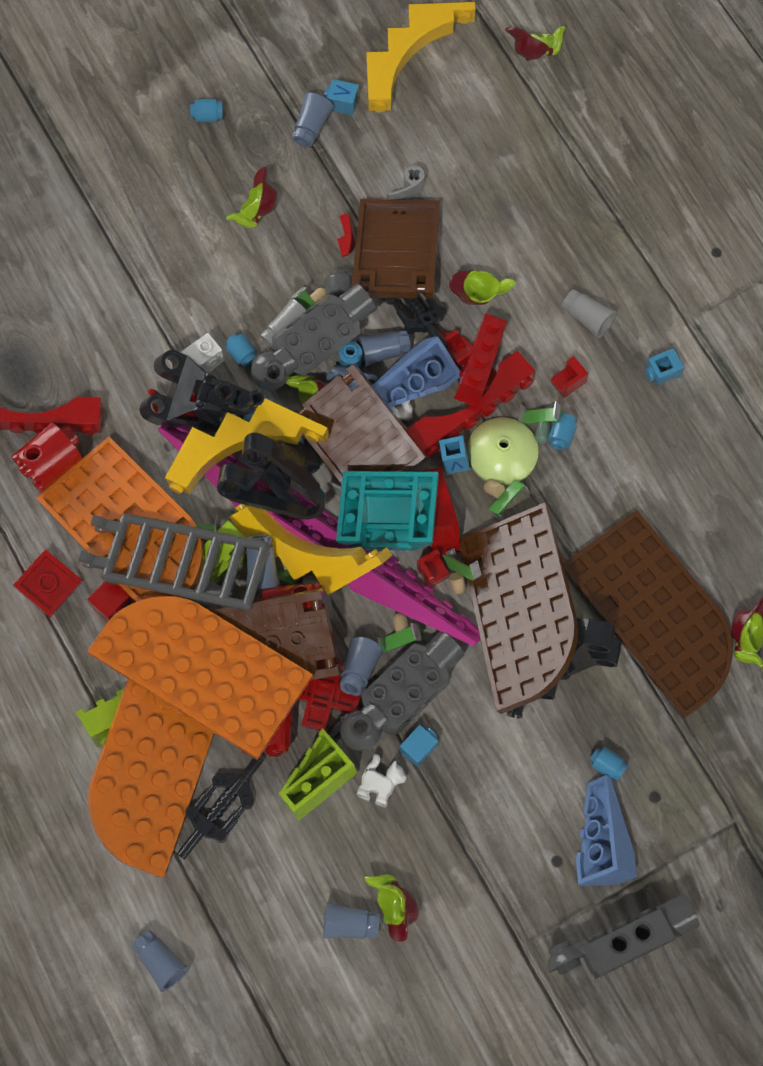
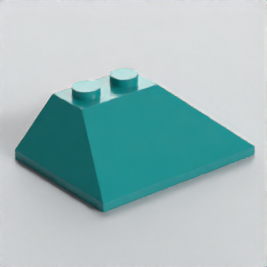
M343 471L336 542L353 547H362L365 550H383L387 547L389 550L415 551L433 544L439 473Z

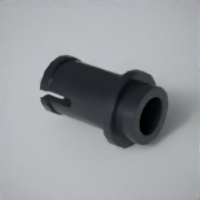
M346 712L343 715L339 714V719L326 731L335 743L341 738L340 727L342 721L348 715Z

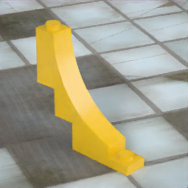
M475 2L409 4V27L388 28V52H366L369 111L384 112L391 110L393 89L406 63L427 44L452 34L454 23L466 24L475 22Z
M264 398V402L257 407L249 422L227 412L214 437L192 427L165 479L172 491L178 494L185 492L190 495L196 484L214 465L227 456L243 449L244 438L250 433H260L278 443L298 444L304 433V436L317 443L319 440L325 443L329 436L328 428Z
M244 504L235 507L237 512L230 516L237 530L246 538L256 535L271 536L272 545L274 546V557L279 556L293 580L295 581L306 573L313 571L327 595L378 567L392 556L387 547L380 552L374 549L366 554L362 547L339 549L311 543L284 528L267 510Z

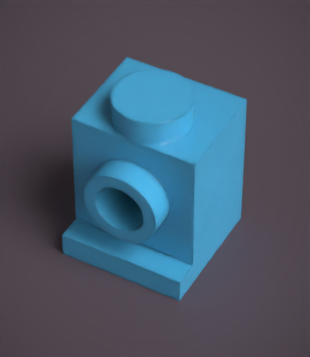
M674 348L649 358L646 364L645 375L650 382L654 380L656 386L674 378H680L684 366Z

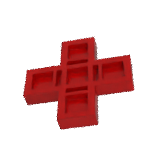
M334 657L335 665L340 664L341 671L343 672L345 660ZM324 659L319 660V667H324ZM341 674L311 680L298 699L299 701L307 702L301 726L321 731L323 728L326 731L332 709L349 714L357 711L361 694L354 696L343 692L339 684Z

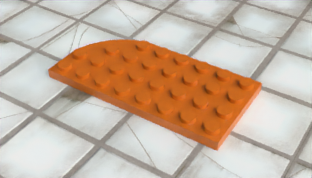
M109 436L36 498L86 552L106 558L115 534L96 532L94 530L95 526L91 525L93 515L119 522L122 514L129 513L197 527L193 519ZM128 525L113 573L126 575L142 526ZM151 529L136 575L137 578L150 579L165 531ZM174 534L159 582L173 585L188 538L187 535ZM201 538L197 539L182 586L184 588L194 589L200 578L204 562V548ZM118 584L135 602L159 596L179 597Z
M173 596L151 597L123 608L107 622L87 651L90 656L256 760L259 759L313 678V674L200 604L189 599Z
M129 679L126 681L89 784V814L99 840L112 856L127 866L159 878H164L186 815V809L191 801L214 733Z

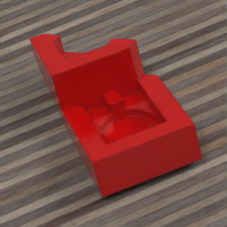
M348 213L339 216L345 236L337 239L342 257L348 256L356 245L355 226Z
M437 329L448 344L446 350L457 367L460 368L465 365L473 348L470 342L464 336H460L459 330L440 332Z

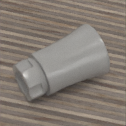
M574 289L567 294L562 303V307L569 312V315L589 329L596 338H601L609 330L617 315L615 310L598 303L586 294H582Z
M291 298L277 317L267 325V329L261 333L260 337L265 344L274 350L272 336L305 312L306 309L295 299Z

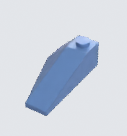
M430 337L423 339L409 350L373 384V387L387 405L393 407L406 401L446 389L460 378V370L439 337Z
M605 775L587 784L583 811L586 815L585 827L580 830V838L583 840L581 853L577 852L576 856L578 885L580 886L618 885L637 877L635 853L611 777Z

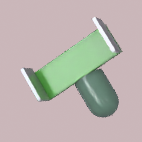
M555 401L554 408L526 410L523 405H520L518 420L523 424L537 423L535 439L538 443L544 444L548 441L551 425L547 422L560 421L562 408L557 401Z

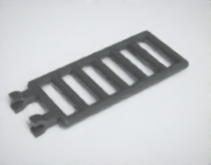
M129 513L122 514L119 522L93 515L91 525L95 526L94 530L96 532H108L115 535L107 558L81 551L78 560L83 562V567L102 569L101 577L104 581L244 611L251 609L269 551V543ZM128 525L142 526L126 575L113 573ZM151 529L163 530L165 533L150 579L137 578L136 575ZM174 534L187 535L188 538L173 585L159 582ZM197 539L211 540L196 590L182 587ZM221 543L235 545L220 595L206 592ZM244 548L258 550L244 599L229 597Z

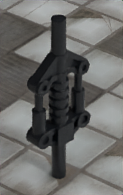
M417 282V284H426V282ZM417 296L416 298H402L415 316V318H410L406 311L397 303V298H385V302L393 305L396 309V314L405 325L404 331L407 334L423 332L424 334L428 332L431 337L438 336L444 347L448 348V344L436 328L437 324L444 320L446 309L438 305L435 299L425 300L432 310L426 311L419 299H417Z
M259 757L258 760L253 758L241 774H215L213 776V784L205 794H201L193 806H189L186 809V816L191 821L195 831L178 851L177 855L185 860L202 837L216 840L218 843H224L227 840V835L238 822L237 819L245 809L249 810L254 805L248 780L264 762L262 758ZM217 787L228 788V791H224V796L221 795L220 800L215 802V807H211V812H207V817H204L200 810L209 801V796ZM237 795L242 806L233 816L229 817L221 828L217 827L214 823L219 821L218 818L223 816V812L227 811V806H231V801L234 802Z

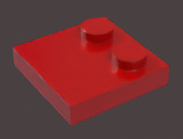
M45 549L13 584V587L51 618L83 581Z

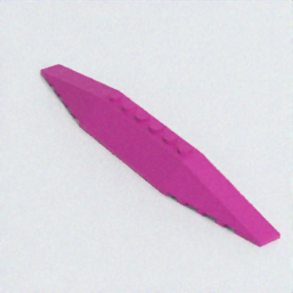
M160 426L158 429L178 451H180L190 433L188 429ZM231 454L214 465L204 476L217 488L219 470L223 465L236 464L246 470H249L250 467L237 461L238 456ZM261 475L252 488L276 497ZM289 487V490L303 505V508H311L317 505L292 487ZM231 501L236 507L240 505V503ZM326 510L317 518L310 520L268 511L284 528L306 541L330 548H356L336 542L338 518ZM364 549V551L366 552V554H368L369 552L372 551V550H365V549ZM391 556L383 564L346 584L355 593H359L368 599L447 633L472 646H475L481 640L479 629L463 614L459 616L452 611L453 606L446 600L441 602L433 595L434 590L428 585L424 588L415 580L417 575L411 570H406L405 572L398 566L399 560L394 556Z

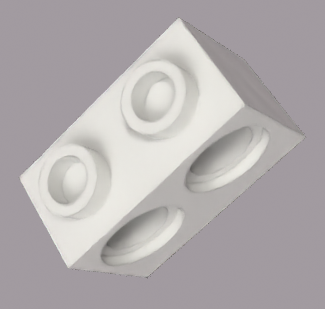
M209 333L181 351V353L188 355L207 373L224 362L222 349Z

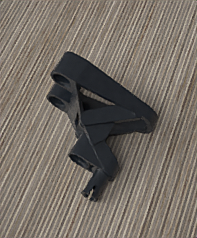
M168 350L154 361V370L157 375L172 381L168 396L154 394L140 404L139 411L143 419L158 426L192 429L193 427L200 431L217 433L222 423L217 418L228 412L243 419L244 415L255 411L264 402L265 397L261 391L253 390L250 392L230 382L219 380L215 376L208 374L188 355L176 350ZM166 359L171 361L172 369L166 366ZM200 381L202 384L196 403L190 402L195 383ZM151 403L157 405L158 413L151 409ZM192 411L202 423L177 419L175 417Z
M250 433L244 438L241 456L243 463L250 467V469L246 470L236 464H225L219 470L217 491L221 496L233 502L305 520L317 518L325 509V493L320 488L319 482L312 475L319 470L321 457L306 438L304 444L298 442V444H279L263 434ZM261 475L276 497L252 488ZM291 478L314 496L319 503L311 508H303V505L289 490Z
M577 618L578 641L571 661L574 666L572 668L568 667L561 678L562 680H567L571 675L595 665L604 667L618 666L622 641L613 637L615 626L605 621ZM557 684L540 699L553 700ZM524 705L508 711L507 716L515 718L516 715L517 719H522Z

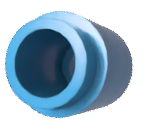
M216 99L194 100V104H190L191 118H195V122H217V120H222V101H216Z
M236 333L228 338L225 349L239 366L248 369L251 367L252 360L257 356V350L244 334L238 335Z
M348 342L339 349V365L349 368L355 363L360 369L362 366V349L357 343Z
M561 413L560 421L553 422L547 439L551 443L550 446L552 448L564 450L570 447L577 429V419L575 417Z
M605 746L602 750L597 747L590 758V761L593 762L591 766L593 769L604 776L609 775L611 779L613 778L617 782L628 767V764L624 762V758Z

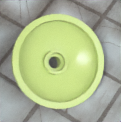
M507 417L492 418L480 424L471 434L467 447L468 460L473 471L485 481L494 480L502 485H510L514 480L520 482L533 471L539 453L538 443L533 432L522 422ZM504 442L507 443L508 447L502 448L499 444Z

